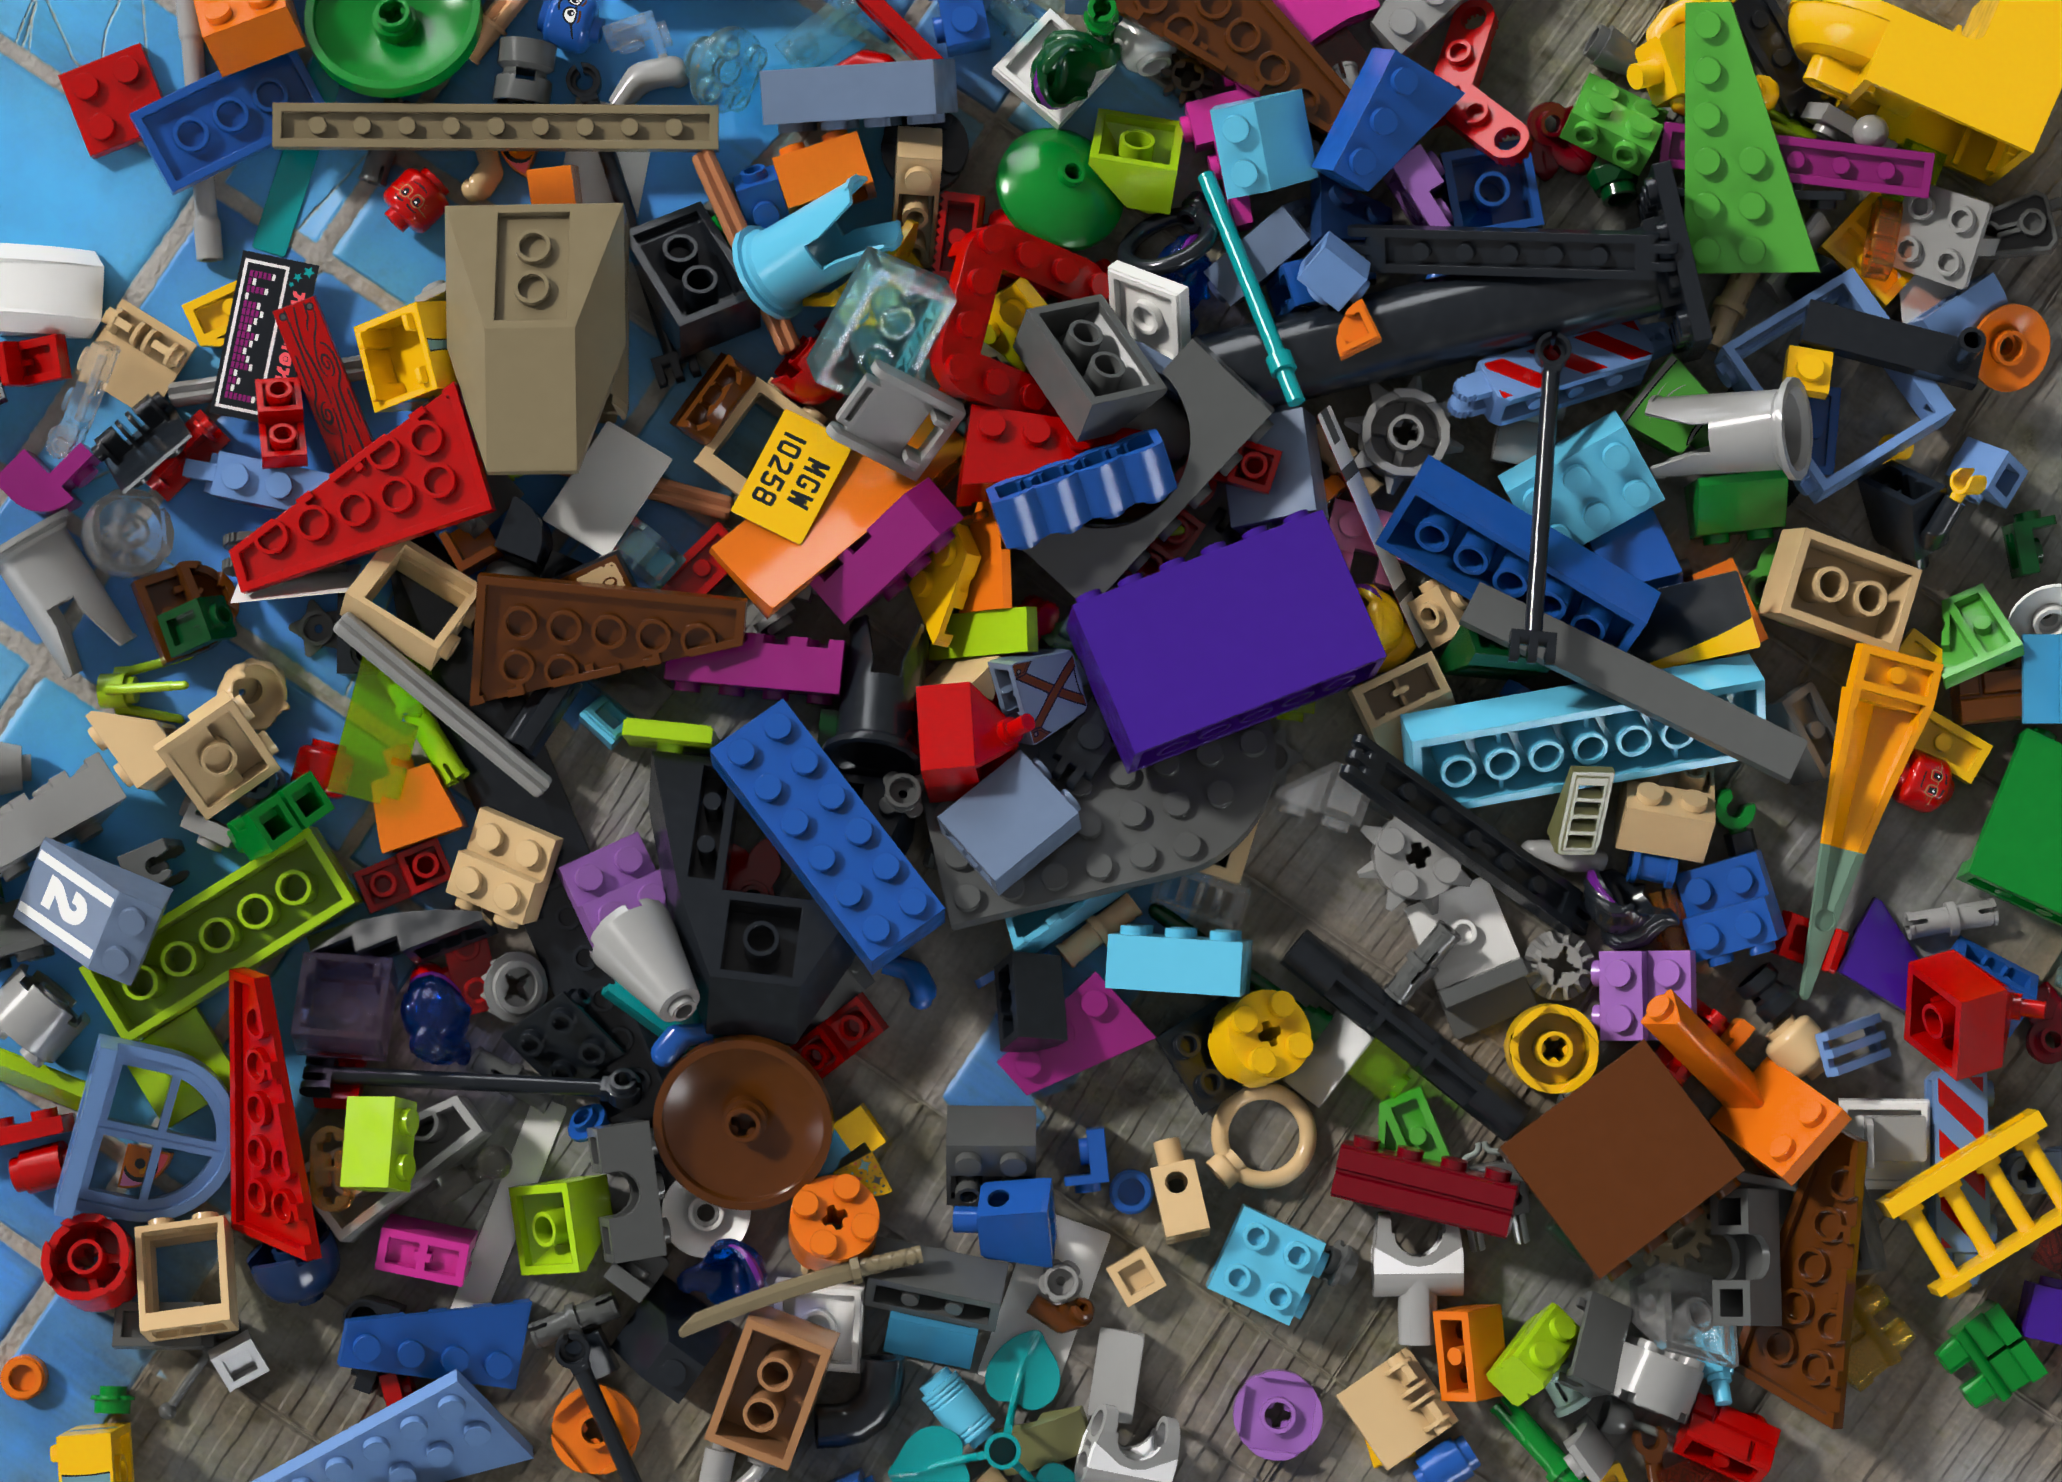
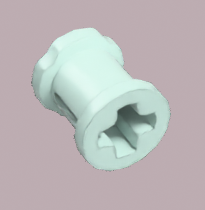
M1569 1359L1563 1362L1545 1387L1556 1406L1553 1412L1557 1418L1573 1413L1592 1399L1558 1382L1559 1373L1567 1374V1369L1572 1365Z

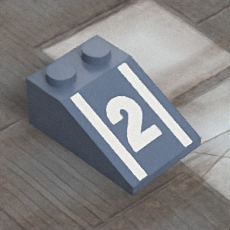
M45 837L13 917L87 969L131 986L145 960L173 889Z

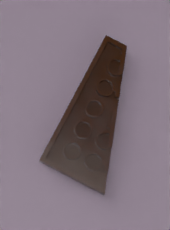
M1115 0L1119 15L1258 97L1302 88L1309 127L1326 137L1351 90L1272 0Z
M480 572L477 576L470 706L503 697L510 698L524 695L526 692L543 688H555L613 675L637 667L658 665L664 661L682 657H694L743 646L745 642L748 598Z
M1845 1129L1837 1135L1802 1175L1780 1231L1782 1326H1743L1734 1349L1736 1359L1734 1371L1831 1429H1843L1868 1151V1141Z

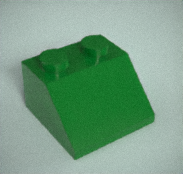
M1782 470L1701 477L1684 487L1690 540L1703 539V546L1730 543L1729 535L1747 534V541L1774 538L1773 531L1786 526L1788 477Z

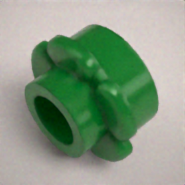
M100 1386L99 1395H91L90 1399L95 1400L94 1413L130 1414L131 1400H135V1396L127 1395V1386Z

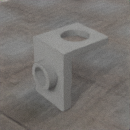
M1924 1115L1864 1116V1140L1868 1141L1867 1169H1874V1162L1926 1161V1117Z

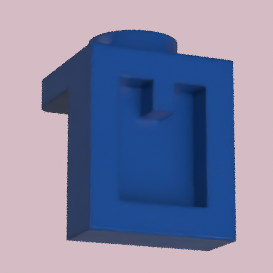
M1104 1126L1086 1128L1087 1138L1078 1139L1081 1165H1090V1172L1064 1175L1065 1186H1074L1075 1193L1101 1191V1183L1110 1181Z

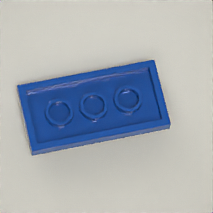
M297 50L225 77H222L218 70L130 113L129 117L172 196L272 147V102H325Z

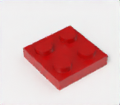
M141 43L58 75L89 155L93 159L142 141L129 114L164 97L145 48Z

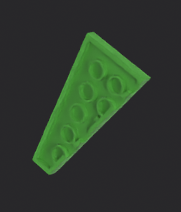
M1731 1L1685 3V223L1697 273L1821 272Z

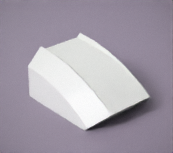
M0 243V336L42 337L52 334H65L66 338L91 339L102 320L104 265L95 251L74 248Z

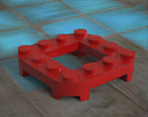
M993 224L976 228L967 233L960 241L954 242L949 250L947 257L955 260L947 289L953 302L936 331L934 340H931L923 355L924 359L930 360L934 377L941 386L938 390L953 398H962L977 405L1060 418L1031 374L981 354L1000 277L1002 274L1014 280L1020 277L1027 279L1035 289L1058 298L1057 303L1102 294L1109 303L1108 273L1103 272L1091 260L1016 227L1006 224Z

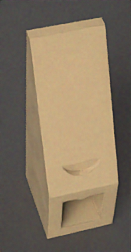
M898 126L891 221H901V228L908 219L919 222L913 253L924 268H932L942 171V129Z

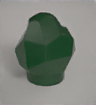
M1597 157L1586 177L1597 197L1602 198L1603 205L1608 208H1616L1633 202L1638 196L1635 187L1638 182V176L1603 158Z

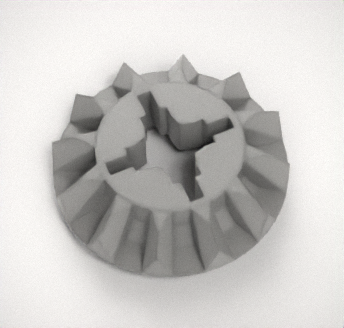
M1556 930L1548 931L1536 937L1528 946L1523 961L1529 974L1525 977L1530 987L1540 996L1554 1001L1570 1000L1584 992L1589 985L1594 955L1586 941L1572 932L1570 934H1562ZM1563 947H1566L1564 953L1566 954L1565 962L1577 968V972H1562L1554 985V969L1548 967L1546 963H1542L1541 959H1557Z
M515 951L504 952V955L490 961V968L486 974L481 976L484 981V992L480 995L486 1000L489 1006V1013L496 1015L501 1021L519 1023L543 1006L547 997L548 981L544 968L536 958L530 954ZM505 976L509 979L519 978L520 982L516 988L521 998L517 995L506 996L505 992L509 989V985L506 982Z

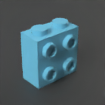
M1242 1203L1208 1277L1206 1287L1289 1326L1293 1317L1301 1319L1307 1308L1311 1295L1306 1293L1305 1290L1311 1277L1314 1276L1319 1279L1329 1258V1254L1324 1252L1326 1243L1322 1239Z

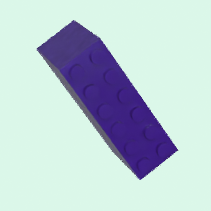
M1307 509L1297 511L1284 518V524L1268 530L1266 525L1255 527L1242 535L1243 540L1230 545H1226L1225 541L1216 542L1200 551L1201 556L1186 562L1184 557L1174 558L1159 567L1160 572L1143 577L1142 573L1132 574L1117 583L1118 588L1102 593L1100 589H1094L1075 599L1076 604H1073L1071 607L1066 631L1127 774L1374 679L1387 655L1323 510L1309 514Z

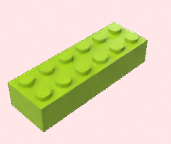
M309 826L274 852L250 861L163 915L145 960L131 986L89 970L84 966L78 969L119 1036L139 1042L228 987L229 969L247 967L255 970L301 942L307 936L312 935L363 903V900L319 828Z

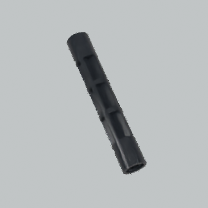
M1308 929L1300 935L1280 961L1281 965L1374 1037V1039L1502 1141L1507 1140L1529 1113L1531 1107L1406 1007L1393 1000L1381 987Z

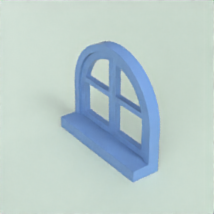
M99 1033L54 1197V1215L72 1219L74 1210L86 1213H97L126 1221L148 1222L154 1218H175L186 1214L207 1201L221 1187L231 1171L230 1093L220 1077L211 1068L193 1056L170 1048ZM123 1064L172 1075L158 1127L108 1117ZM181 1079L193 1086L210 1106L216 1124L215 1140L167 1130ZM103 1135L152 1145L139 1196L89 1187ZM162 1147L210 1157L201 1172L183 1187L167 1194L149 1196Z

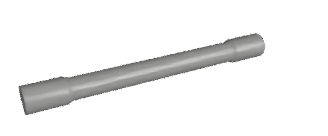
M176 0L178 37L182 46L184 83L187 86L206 76L204 40L194 1ZM212 176L193 186L195 207L194 235L197 262H218L223 260L221 223L217 214L215 177Z

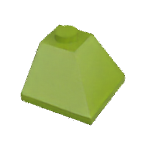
M1098 108L1088 165L1126 208L1137 209L1148 214L1162 213L1170 215L1183 139L1179 121Z
M607 1174L577 1176L508 1187L521 1276L587 1271L602 1242L598 1217L613 1215Z

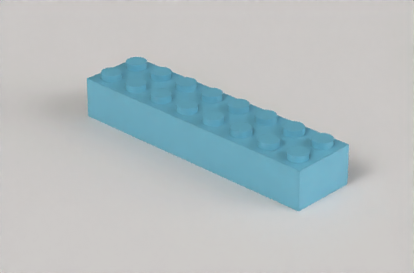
M1750 654L1662 669L1766 720L1765 679ZM1580 683L1400 714L1404 764L1467 809L1560 793L1570 766L1613 767L1615 771L1613 783L1738 761ZM1579 785V789L1594 787Z

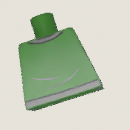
M1670 354L1619 417L1631 436L1669 457L1681 455L1689 445L1695 449L1709 446L1708 424L1688 425L1645 415L1648 400L1652 395L1667 397L1709 394L1675 355Z

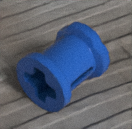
M1630 851L1626 869V882L1634 883L1636 879L1661 883L1664 889L1671 890L1677 874L1678 859Z

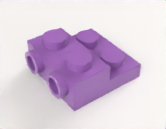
M1415 144L1383 177V180L1411 225L1451 226L1450 222L1454 221V218L1448 206L1441 198L1434 199L1444 183L1441 176L1445 174V170L1433 151L1426 153L1421 144L1418 146Z
M638 832L556 869V873L592 948L594 945L590 939L593 931L616 908L626 905L630 910L642 906L639 900L645 898L659 900L667 908L660 869L656 871Z
M1696 950L1599 951V960L1592 962L1591 981L1594 987H1599L1600 1005L1593 1006L1591 1022L1596 1031H1600V1041L1658 1040L1641 1023V1020L1647 1014L1646 1008L1648 1003L1654 997L1665 994L1669 989L1673 990L1697 1015Z

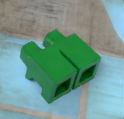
M309 771L291 783H284L271 794L226 823L229 828L227 835L237 851L245 853L249 860L253 861L274 852L301 833L302 830L331 812L335 807L313 773Z
M1990 1299L1984 1301L1946 1332L1950 1338L1934 1352L1937 1360L1949 1374H1953L1966 1363H1969L1976 1375L1958 1388L1967 1402L1975 1409L1991 1402L1995 1398L2005 1402L2011 1397L2013 1392L2028 1382L2034 1383L2048 1374V1371L2028 1343L2020 1338L2022 1335L2000 1304Z

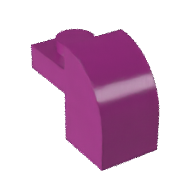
M80 442L51 471L34 453L23 449L0 472V488L16 504L35 513L51 516L66 508L69 512H72L84 504L72 490L76 486L80 489L90 483L97 475L98 469L96 466L101 461L92 453L91 447Z

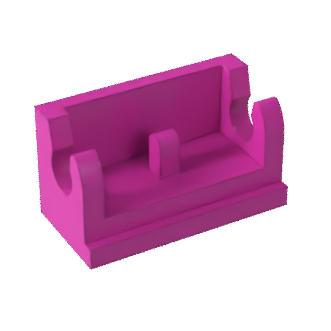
M391 1213L381 1228L374 1269L462 1287L472 1265L470 1256L477 1241L478 1231Z

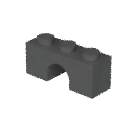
M635 1120L586 1128L592 1173L618 1172L626 1178L630 1187V1198L623 1210L613 1215L598 1217L604 1262L617 1264L667 1255L666 1244L671 1242V1230L668 1219L662 1217L660 1200L665 1198V1185L662 1174L660 1172L656 1173L654 1155H657L659 1152L654 1138L653 1128H650L649 1121Z
M1739 1188L1733 1190L1720 1201L1713 1194L1710 1196L1711 1235H1722L1725 1237L1732 1251V1266L1728 1276L1723 1280H1712L1713 1326H1782L1779 1190Z

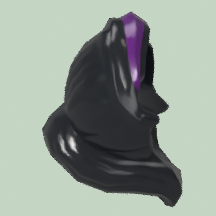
M1600 869L1588 870L1587 876L1583 880L1585 908L1589 916L1600 928L1603 943L1615 951L1637 950L1651 944L1667 928L1680 925L1678 916L1670 907L1666 909L1658 908L1649 902L1643 894L1646 888L1645 884L1626 882V877L1614 869L1604 871Z

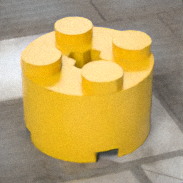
M1283 990L1254 991L1226 1005L1214 1018L1215 1022L1212 1032L1209 1033L1208 1037L1209 1053L1217 1070L1227 1079H1233L1244 1084L1242 1086L1249 1088L1268 1085L1295 1072L1313 1051V1041L1311 1039L1308 1019L1302 1008L1295 1002L1294 997L1289 992Z
M1544 1003L1524 1010L1511 1023L1503 1044L1506 1062L1513 1075L1525 1086L1547 1094H1562L1576 1090L1591 1078L1598 1063L1599 1039L1596 1029L1585 1015L1576 1009L1564 1005ZM1546 1039L1552 1041L1559 1039L1561 1042L1557 1046V1051L1560 1053L1558 1058L1543 1056L1546 1050L1543 1043Z

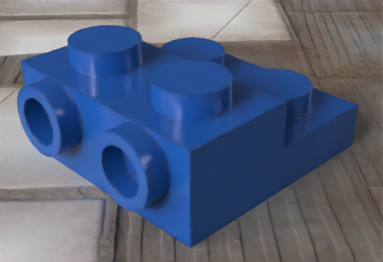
M1761 849L1676 874L1675 882L1687 917L1682 920L1691 950H1696V962L1707 960L1709 967L1719 966L1734 961L1733 952L1747 948L1749 949L1750 956L1763 954L1776 949L1775 941L1788 934Z

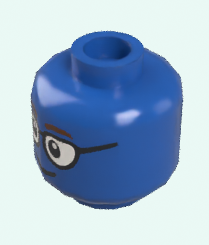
M544 0L538 17L537 31L542 32L544 41L556 45V48L575 54H583L588 50L591 43L597 45L600 43L606 20L599 17V6L594 0Z

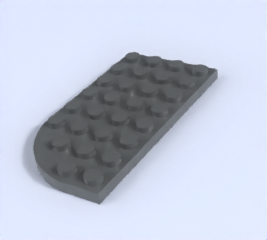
M1270 719L1130 774H1127L1117 748L1114 746L1093 779L1088 781L1082 777L1075 786L1074 791L1065 787L1074 772L1071 769L1067 768L1058 782L1050 779L1049 781L1059 792L1063 789L1068 790L1079 803L1081 810L1078 813L1082 829L1000 896L995 893L941 833L937 816L956 801L929 803L925 790L922 793L921 799L952 931L1194 874L1217 863L1232 852L1249 835L1263 814L1272 793L1276 776L1277 751ZM1073 724L1063 726L1038 744L1018 743L1019 747L1015 753L1021 749L1030 760L1037 757L1047 767L1049 772L1052 773L1058 764V761L1052 758Z

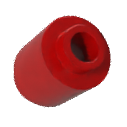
M61 1140L22 1150L17 1157L11 1158L9 1160V1174L16 1191H27L29 1194L57 1188L68 1149L66 1142Z

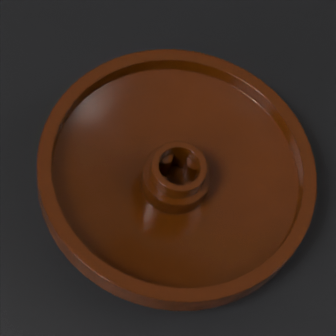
M745 1034L728 1035L711 1039L696 1046L682 1056L671 1068L662 1083L655 1102L653 1131L658 1152L666 1168L679 1184L690 1193L710 1204L727 1209L759 1210L790 1200L803 1186L810 1184L822 1169L830 1150L834 1133V1113L831 1098L822 1078L799 1053L769 1038Z

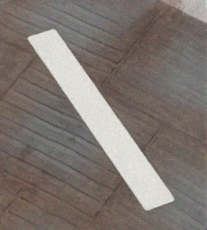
M552 1101L544 1114L530 1106L472 1252L470 1271L464 1280V1285L458 1288L450 1309L473 1307V1304L491 1303L516 1240L508 1187L539 1182L567 1111L565 1106Z

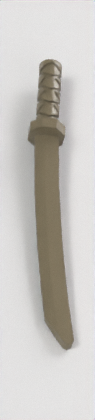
M920 1245L868 1258L858 1259L856 1256L850 1258L848 1262L800 1275L694 1313L679 1329V1336L684 1338L732 1318L809 1292L853 1280L854 1285L863 1283L862 1277L924 1263Z

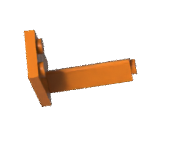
M1667 990L1665 994L1654 997L1648 1003L1646 1008L1647 1014L1642 1018L1641 1023L1723 1105L1710 1119V1125L1791 1187L1852 1120L1841 1107L1785 1068L1776 1065L1768 1056L1752 1072L1673 990Z

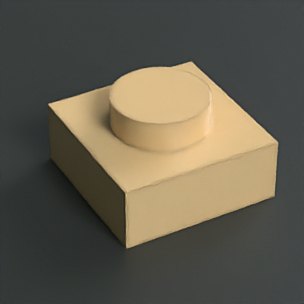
M1144 1245L1105 1267L1127 1307L1167 1286Z

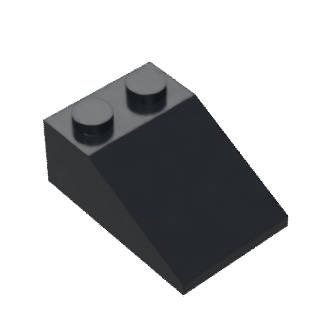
M701 201L630 229L629 256L663 331L681 359L761 327L760 308L750 299L742 286L733 263L732 250Z

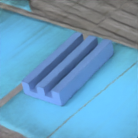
M1880 1013L1867 1015L1815 1034L1827 1078L1840 1076L1891 1056L1889 1047L1882 1049L1880 1041L1887 1039L1885 1031H1877L1875 1024L1882 1022ZM1864 1029V1037L1830 1049L1828 1041ZM1866 1046L1869 1047L1870 1052L1836 1065L1834 1064L1833 1058Z

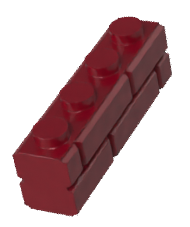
M1354 1135L1353 1141L1346 1139L1341 1144L1330 1196L1507 1239L1509 1236L1521 1186V1181L1511 1179V1171L1492 1166H1486L1485 1173L1467 1169L1468 1161L1452 1156H1442L1441 1162L1423 1158L1425 1151L1411 1146L1398 1145L1397 1151L1380 1148L1381 1140L1365 1135Z

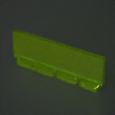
M402 654L414 665H416L420 670H422L426 675L432 676L434 667L430 671L424 666L412 660L411 658ZM364 656L361 659L327 791L380 804L382 796L400 800L407 769L392 765L391 760L396 758L410 761L419 726L403 722L402 718L403 715L421 718L424 706Z

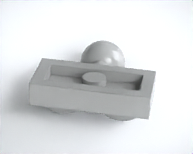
M1808 102L1800 117L1814 125L1812 132L1825 140H1840L1846 143L1897 148L1898 143L1888 138V125L1878 115L1869 114L1857 120L1830 103Z

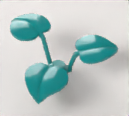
M1031 1330L1013 1337L1000 1347L987 1366L985 1384L988 1394L997 1401H1010L1003 1432L991 1435L985 1443L984 1451L962 1455L963 1444L955 1432L943 1426H928L915 1432L905 1442L896 1460L888 1470L890 1480L892 1482H970L969 1471L964 1463L987 1459L988 1463L996 1469L1006 1470L1013 1467L1027 1482H1076L1075 1473L1072 1470L1054 1462L1042 1466L1034 1477L1019 1462L1021 1446L1012 1435L1017 1405L1019 1404L1027 1410L1043 1408L1054 1399L1060 1387L1058 1363L1041 1331Z

